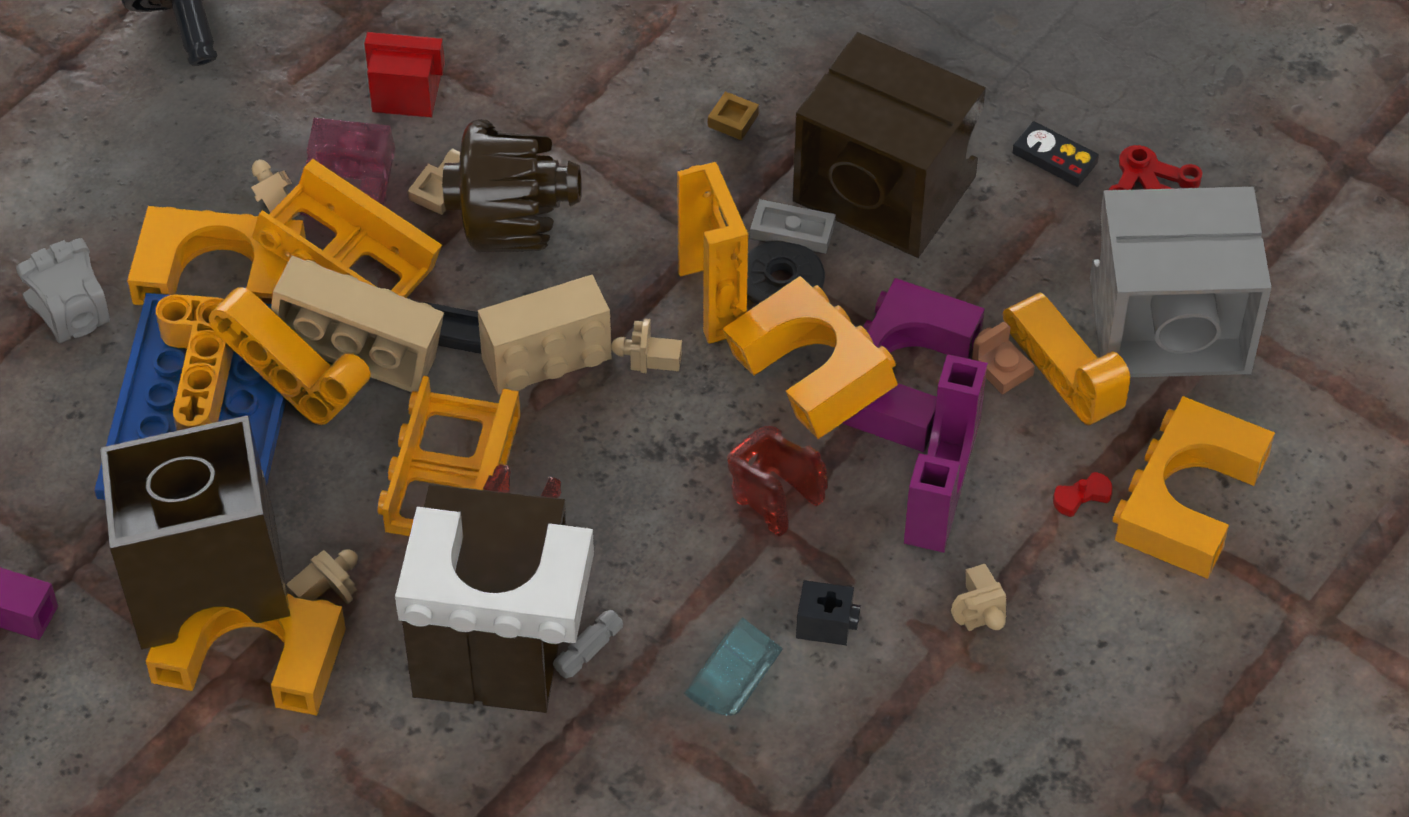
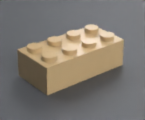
M291 256L273 291L271 310L324 360L334 363L345 353L357 355L368 365L372 378L409 392L413 390L419 391L423 376L428 375L434 363L444 312L434 309L429 304L415 302L399 296L389 289L375 287L359 281L351 275L340 274L324 268L314 261L303 260L295 256Z

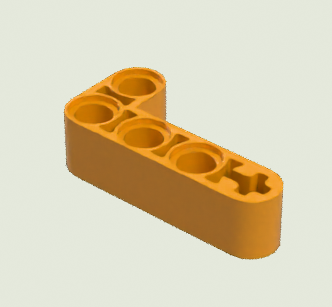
M237 287L232 290L209 315V323L215 333L312 423L325 425L330 422L354 398L371 377L370 369L365 361L351 353H345L340 356L332 365L328 364L260 298L246 288Z
M1039 292L1004 309L1003 320L1010 326L1011 336L1084 424L1092 425L1125 407L1130 385V373L1125 361L1117 352L1112 351L1097 358L1043 293Z
M176 294L162 298L156 306V317L163 342L170 347L187 349L173 408V417L177 431L215 423L219 420L234 352L215 333L209 323L210 313L224 300L222 298Z

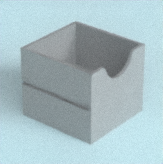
M1254 187L1104 190L1101 205L1100 260L1093 259L1090 273L1100 357L1112 351L1117 352L1125 361L1130 377L1239 375L1252 373L1271 292V282L1264 242L1261 236L1262 230Z

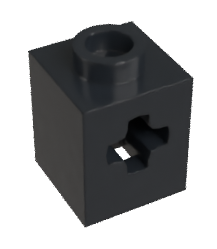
M803 580L797 613L796 638L847 646L849 629H858L861 605L853 604L854 587Z

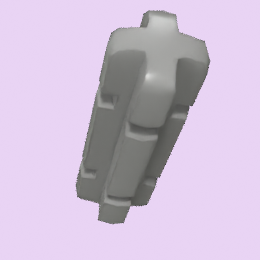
M613 610L604 611L595 620L593 626L587 627L577 637L576 643H571L568 646V650L566 652L563 651L554 660V668L564 678L573 677L582 668L584 662L587 663L609 642L610 636L614 637L623 628L622 619Z

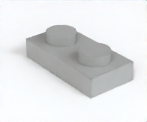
M759 199L750 228V239L765 242H790L806 246L812 251L826 254L835 226L836 214Z

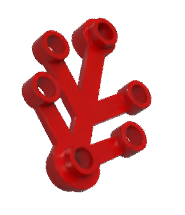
M1133 145L1121 152L1119 167L1123 175L1118 184L1111 186L1109 190H1132L1136 182H1140L1144 189H1174L1160 184L1157 177L1177 182L1181 188H1199L1202 170L1194 164H1186L1181 168L1158 161L1156 154L1150 148ZM1185 176H1192L1194 179H1189Z

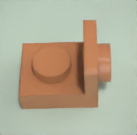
M1005 321L994 328H986L978 334L974 341L972 360L988 363L986 379L1002 395L1032 377L1035 367L1009 341L1010 326Z

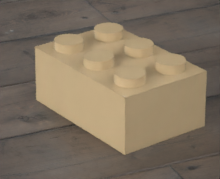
M593 274L478 310L482 360L498 395L502 393L503 389L519 391L528 385L547 379H557L566 373L585 367H594L603 361L612 359L610 309Z

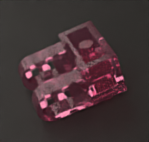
M314 117L307 147L308 158L306 165L313 158L340 177L362 179L359 190L384 205L395 153L391 127L388 125ZM299 212L301 216L311 217L307 213Z

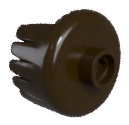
M484 119L473 120L463 132L459 163L444 164L442 187L446 210H461L467 242L471 248L478 252H524L545 249L548 246L547 242L550 240V235L538 233L550 231L554 220L550 217L535 215L549 213L554 208H559L560 202L568 201L571 207L581 201L582 177L580 165L568 161L567 166H559L558 160H553L550 156L537 155L551 151L552 140L547 136L498 133V131L494 130L496 127L490 121Z

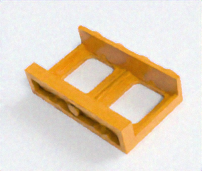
M313 158L303 168L299 184L270 214L263 210L259 213L252 238L258 241L262 247L274 252L287 262H289L291 256L314 261L324 268L340 274L351 275L359 281L375 286L350 269L361 256L369 255L400 276L401 280L391 291L405 298L433 270L442 244ZM304 212L331 229L336 234V237L321 250L285 225L295 214Z
M712 162L677 171L678 273L681 277L703 271V332L708 344L725 340L726 337L722 328L747 312L748 232L717 162ZM720 210H721V212H722V214H723V217H724V219H725V221H726V223H727V226H726L725 223H724V220H723V218H722V216H721Z
M423 376L419 391L413 390L410 396L408 411L411 417L409 423H403L400 428L398 446L401 449L399 456H393L389 464L388 480L390 485L388 491L382 490L379 496L377 511L379 515H383L385 532L410 536L414 519L402 517L400 510L407 487L413 481L499 492L520 419L519 391L503 389L499 403L433 393L430 389L429 377ZM433 415L480 422L483 427L474 455L471 457H460L422 450L420 444L428 419Z

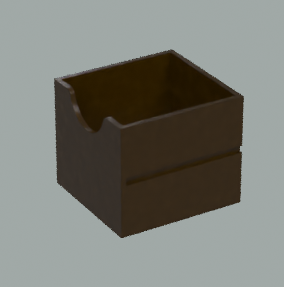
M856 32L831 65L829 72L821 78L796 112L792 201L811 210L836 214L835 221L919 259L976 177L978 157L971 155L966 159V153L972 131L984 108L986 87Z
M248 415L100 448L110 551L141 650L175 642L183 623L193 614L207 608H234L246 614L255 623H263L290 616L275 515Z
M429 484L424 508L461 512L463 540L455 573L466 585L487 593L508 592L528 582L540 565L548 524L566 526L565 499ZM402 621L412 698L473 705L475 701H480L483 706L547 713L555 671L553 662L557 658L559 643L551 644L541 639L522 636L506 638L496 633L476 630L460 632L451 627L430 624L427 626H415L407 621Z

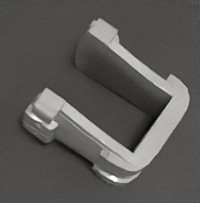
M83 238L70 242L63 240L52 244L50 249L46 250V248L32 253L31 258L21 262L16 267L22 282H25L30 287V289L23 293V298L28 307L42 317L59 344L70 340L71 336L78 338L87 335L97 327L110 322L106 299L92 270L89 257L90 251Z

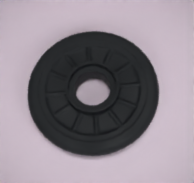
M784 241L763 243L748 253L747 297L758 305L799 276L812 287L818 285L822 289L825 281L823 264L819 257L806 246ZM777 270H786L791 273L792 277L786 281H778L771 274Z

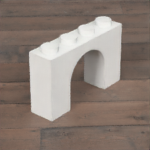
M423 507L416 508L395 594L399 621H407L415 626H427L430 624L451 627L460 632H470L473 630L491 632L506 638L517 636L537 638L551 644L561 642L576 643L594 556L593 529L548 524L540 565L533 577L524 585L514 590L502 593H487L466 585L455 573L463 540L461 512Z

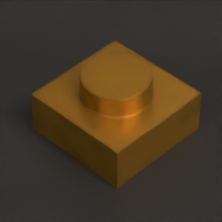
M725 91L708 116V127L742 140L759 115V104Z

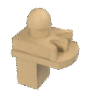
M259 159L252 165L253 176L257 177L259 183L251 188L256 195V201L263 200L269 212H271L289 194L286 187L291 185L292 182L284 170L273 175L268 162ZM298 212L297 214H295L293 218L300 215V213Z
M644 319V321H634L632 340L626 339V337H618L611 343V350L621 357L630 355L631 370L641 371V373H647V368L679 371L682 356V340L651 337V319Z
M347 549L338 553V557L334 560L323 550L317 556L310 559L312 563L286 584L293 597L315 601L331 587L346 604H349L353 600L351 595L357 589L354 587L355 584L349 578L350 576L346 571L352 570L356 566L358 555L353 550Z
M986 564L966 569V588L969 592L958 595L954 600L951 608L954 620L960 625L965 624L968 631L983 625H987L992 630L1002 629L1006 623V594L1001 584L995 581Z

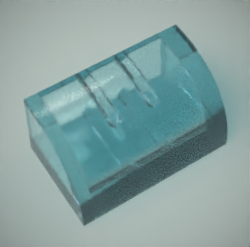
M742 617L728 630L684 694L709 711L721 715H736L743 708L783 648Z

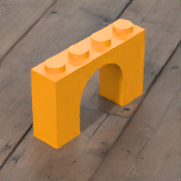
M148 206L127 281L133 304L143 305L146 293L176 295L183 269L197 256L214 250H230L241 253L253 262L246 289L253 292L264 303L272 304L273 291L288 262L274 252L265 249L258 241L252 238L258 216L218 213L210 210L197 211L174 207ZM291 219L285 225L306 239L303 220Z
M801 276L722 328L733 356L753 376L799 347L823 344L835 348L832 356L824 365L786 390L796 418L817 439H820L898 385L892 369L896 366V363L890 352L884 346L877 348L873 344L868 332L861 325L855 327L840 305L833 307L824 291L818 285L812 287Z
M1182 396L1176 410L1170 408L1167 410L1160 427V431L1164 433L1160 440L1152 439L1144 459L1148 463L1144 471L1137 469L1134 473L1128 490L1132 494L1128 501L1120 500L1112 522L1118 524L1115 541L1208 579L1224 548L1229 524L1180 504L1169 493L1165 480L1179 470L1202 467L1215 470L1255 486L1270 455L1275 432Z
M287 593L290 616L263 623L253 622L246 614L234 608L212 607L203 609L190 616L183 623L175 642L150 648L146 658V665L151 683L193 691L206 653L215 640L237 628L259 627L276 634L285 644L271 683L275 708L317 716L346 630L342 606H337L326 600L310 601L295 598Z

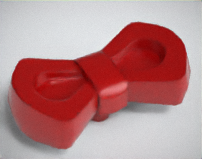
M1093 472L1086 480L1081 479L1074 483L1073 486H1057L1053 494V504L1062 515L1073 517L1080 505L1088 501L1109 503L1113 494L1112 482L1105 475Z

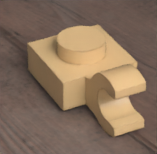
M452 148L438 168L428 164L408 190L409 200L443 215L446 211L442 187L444 164L459 163L460 152Z

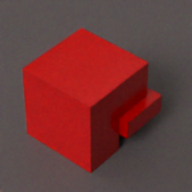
M367 32L364 45L372 112L432 118L440 78L443 75L445 66L443 39Z

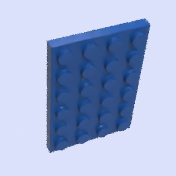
M146 293L106 446L177 431L173 417V408L187 349L170 347L161 338L156 317V306L162 298L169 295ZM265 303L271 309L272 304ZM234 351L218 422L248 415L267 485L286 399ZM101 463L94 490L97 499L105 500Z

